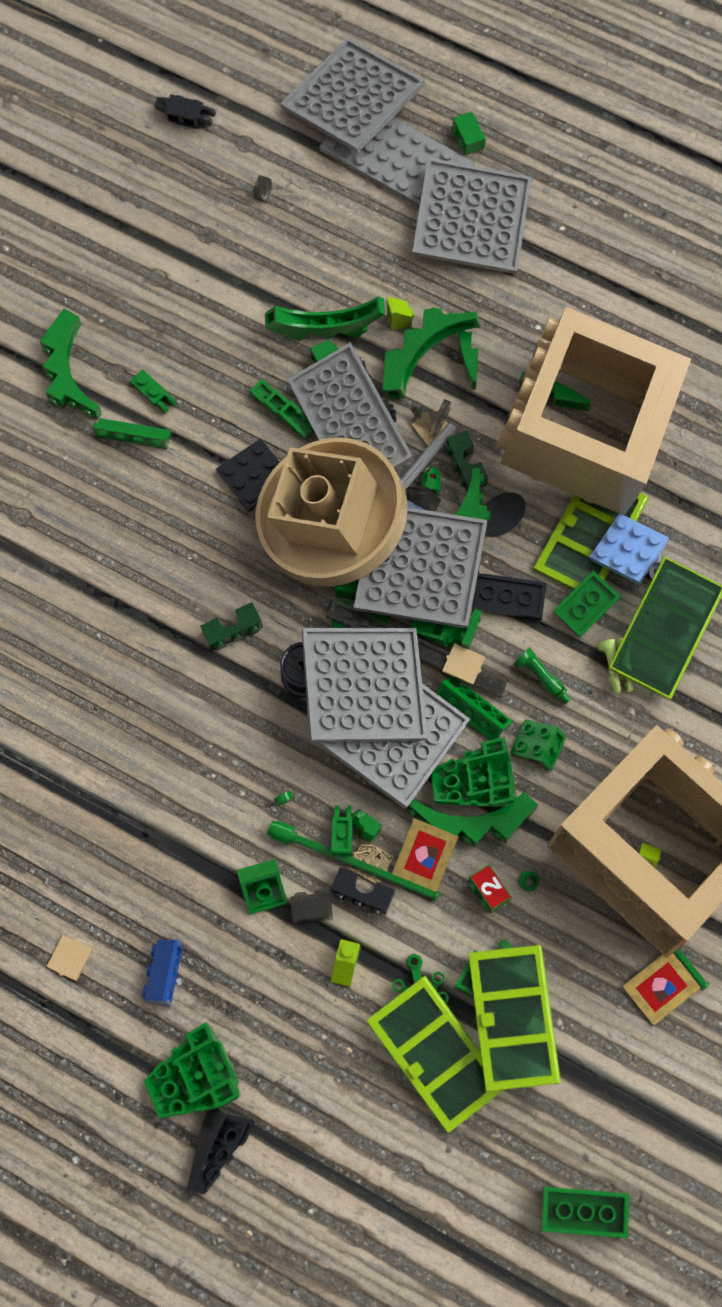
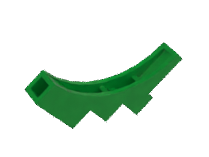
M378 296L369 302L355 307L328 312H305L274 306L265 312V329L301 341L310 334L329 340L338 333L356 339L367 332L369 324L385 315L384 298Z
M441 308L424 309L422 329L412 328L411 330H405L403 350L393 349L392 351L385 352L383 392L386 397H405L412 371L426 352L438 342L452 334L468 329L480 328V319L477 312L467 311L465 313L444 314Z
M63 308L40 340L42 351L50 356L43 365L45 376L53 381L47 389L46 395L49 403L53 406L64 408L68 404L73 409L78 408L90 418L93 416L99 419L102 415L100 406L90 400L78 388L71 375V347L75 335L81 327L79 316Z
M472 468L471 481L466 498L454 515L484 519L490 522V511H487V505H479V503H483V492H480V485H483L484 479L483 473H480V468Z
M522 792L516 798L515 803L507 804L499 810L484 815L465 817L437 812L413 798L407 807V812L412 817H418L425 823L457 836L461 834L462 840L470 846L472 844L476 847L490 831L493 832L492 835L501 842L503 840L507 843L535 812L538 804L525 792Z

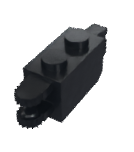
M170 94L169 98L157 97L154 104L156 110L166 113L169 122L194 129H199L200 124L211 126L213 119L207 116L214 117L216 115V110L204 106L203 102L197 99L185 98L181 95Z

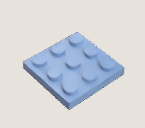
M619 513L591 554L590 560L640 585L668 543L669 537Z

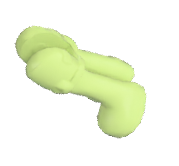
M623 638L617 639L616 644L615 639L597 643L598 650L606 654L608 666L616 653V646L617 648L619 647ZM631 639L621 659L622 667L630 671L632 669L629 653L630 648L633 646V639ZM609 669L608 681L611 683L615 694L621 692L620 681L622 680L625 682L626 691H633V681Z

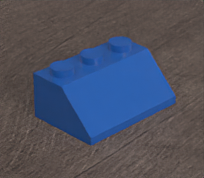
M157 940L156 945L152 946L151 957H153L152 965L148 966L147 977H149L148 985H144L142 994L147 1003L171 1007L183 946L178 940Z

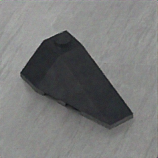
M226 1106L207 1111L202 1122L189 1176L188 1191L206 1194L220 1176V1170L227 1161L231 1162L236 1149L240 1145L243 1146L256 1121Z

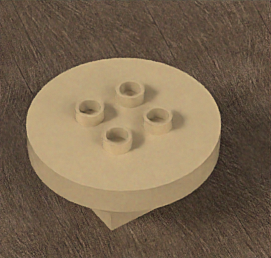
M328 438L309 443L299 449L290 447L287 457L273 469L260 492L256 507L257 533L263 548L282 571L295 580L314 586L347 584L368 575L378 568L397 546L407 520L406 492L399 475L389 460L380 451L367 443L349 438Z

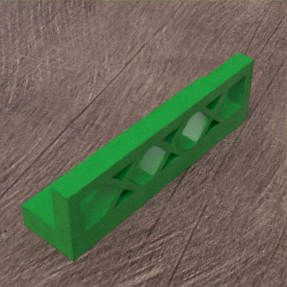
M99 418L98 423L93 424V430L97 438L166 450L171 436V430Z
M449 676L444 680L436 691L438 696L470 718L468 723L489 740L498 739L503 731L513 722L465 683L453 676Z

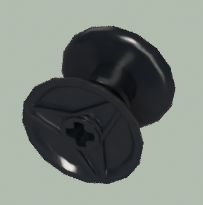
M297 642L290 645L283 652L280 660L281 682L291 695L307 698L302 642Z

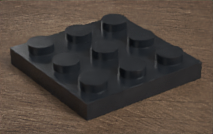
M260 438L217 467L216 472L245 509L250 512L257 507L258 498L265 481L280 462Z

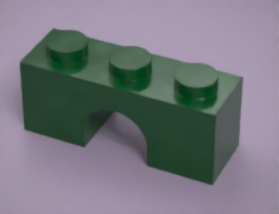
M468 431L447 437L446 445H444L445 452L452 458L451 465L453 470L459 474L458 481L460 486L465 488L466 493L468 492L472 468H480V473L484 475L483 485H480V488L487 486L488 477L482 463L469 464L464 460L466 456L473 454L474 445Z
M252 602L235 609L238 621L233 627L227 628L222 626L218 618L200 625L211 651L221 650L226 644L232 641L233 643L243 639V636L256 634L263 628L262 621Z

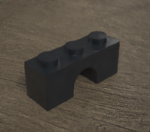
M340 867L331 887V893H334L333 896L343 901L345 898L351 900V904L359 908H363V906L371 909L370 912L376 915H387L396 889L377 882L373 891L366 894L361 893L356 888L359 878L358 874Z

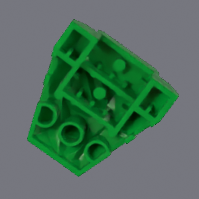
M505 737L485 741L480 744L481 748L470 752V750L464 752V757L456 761L452 758L437 766L431 773L435 804L497 807L515 803L517 795L514 775Z
M207 1022L188 1032L184 1036L185 1040L178 1047L172 1049V1054L165 1062L161 1061L144 1080L159 1119L222 1108L240 1097L239 1080L226 1050Z

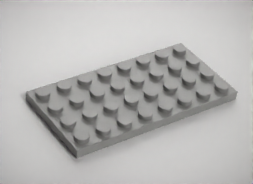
M392 118L358 153L330 136H327L319 147L320 152L417 207H420L428 158L474 166V162L395 118Z
M351 342L287 379L319 440L349 438L367 443L380 451L395 470L414 459Z

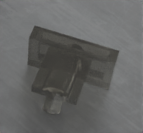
M444 399L438 412L422 405L419 408L417 406L413 407L411 410L415 415L413 422L429 428V438L435 439L450 412L451 402Z

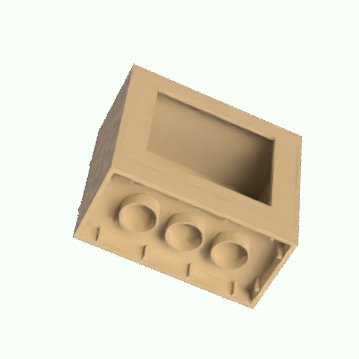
M565 307L559 320L551 316L549 317L544 331L537 342L532 355L533 359L525 372L520 385L521 389L513 402L508 415L509 419L496 447L505 450L500 464L524 473L535 481H543L579 496L587 503H596L625 515L647 484L691 358L569 307ZM558 372L641 406L625 452L541 417Z
M656 725L561 824L546 847L658 951L668 958L692 937L722 903V861L687 898L610 828L605 821L644 780H650L717 840L714 845L718 848L722 844V783L712 775L714 768L709 761L701 756L693 758L682 748L684 742L675 731L669 728L663 731Z

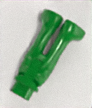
M530 647L514 662L513 665L516 668L526 666L532 670L543 689L548 694L556 696V700L560 699L564 704L571 700L565 693L567 691L565 686L558 678L549 673Z

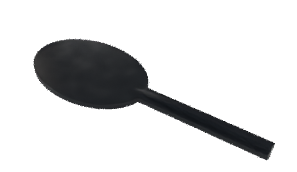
M513 492L503 493L494 497L486 504L487 511H490V522H487L485 535L492 537L504 535L520 523L526 509L525 501L521 495Z

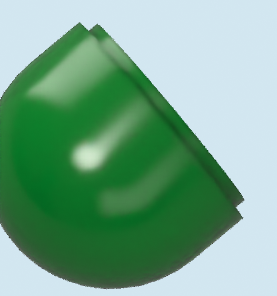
M526 870L520 873L518 884L522 889L533 891L538 886L539 877L535 872ZM531 876L533 878V884L531 886H527L526 880L528 877Z

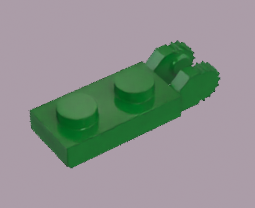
M143 369L130 380V384L155 407L157 406L162 410V412H168L167 406L161 402L164 399L173 406L177 404L176 400Z
M335 805L332 821L331 856H351L352 806L347 805V817H339L340 808L339 805Z

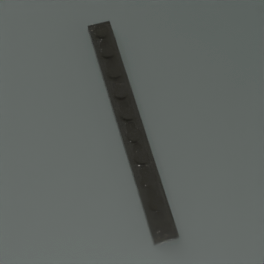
M336 599L326 617L348 628H397L362 611L354 610L353 607ZM417 637L420 661L442 671L447 661L446 657L450 652ZM481 667V673H478L472 686L501 698L509 679Z

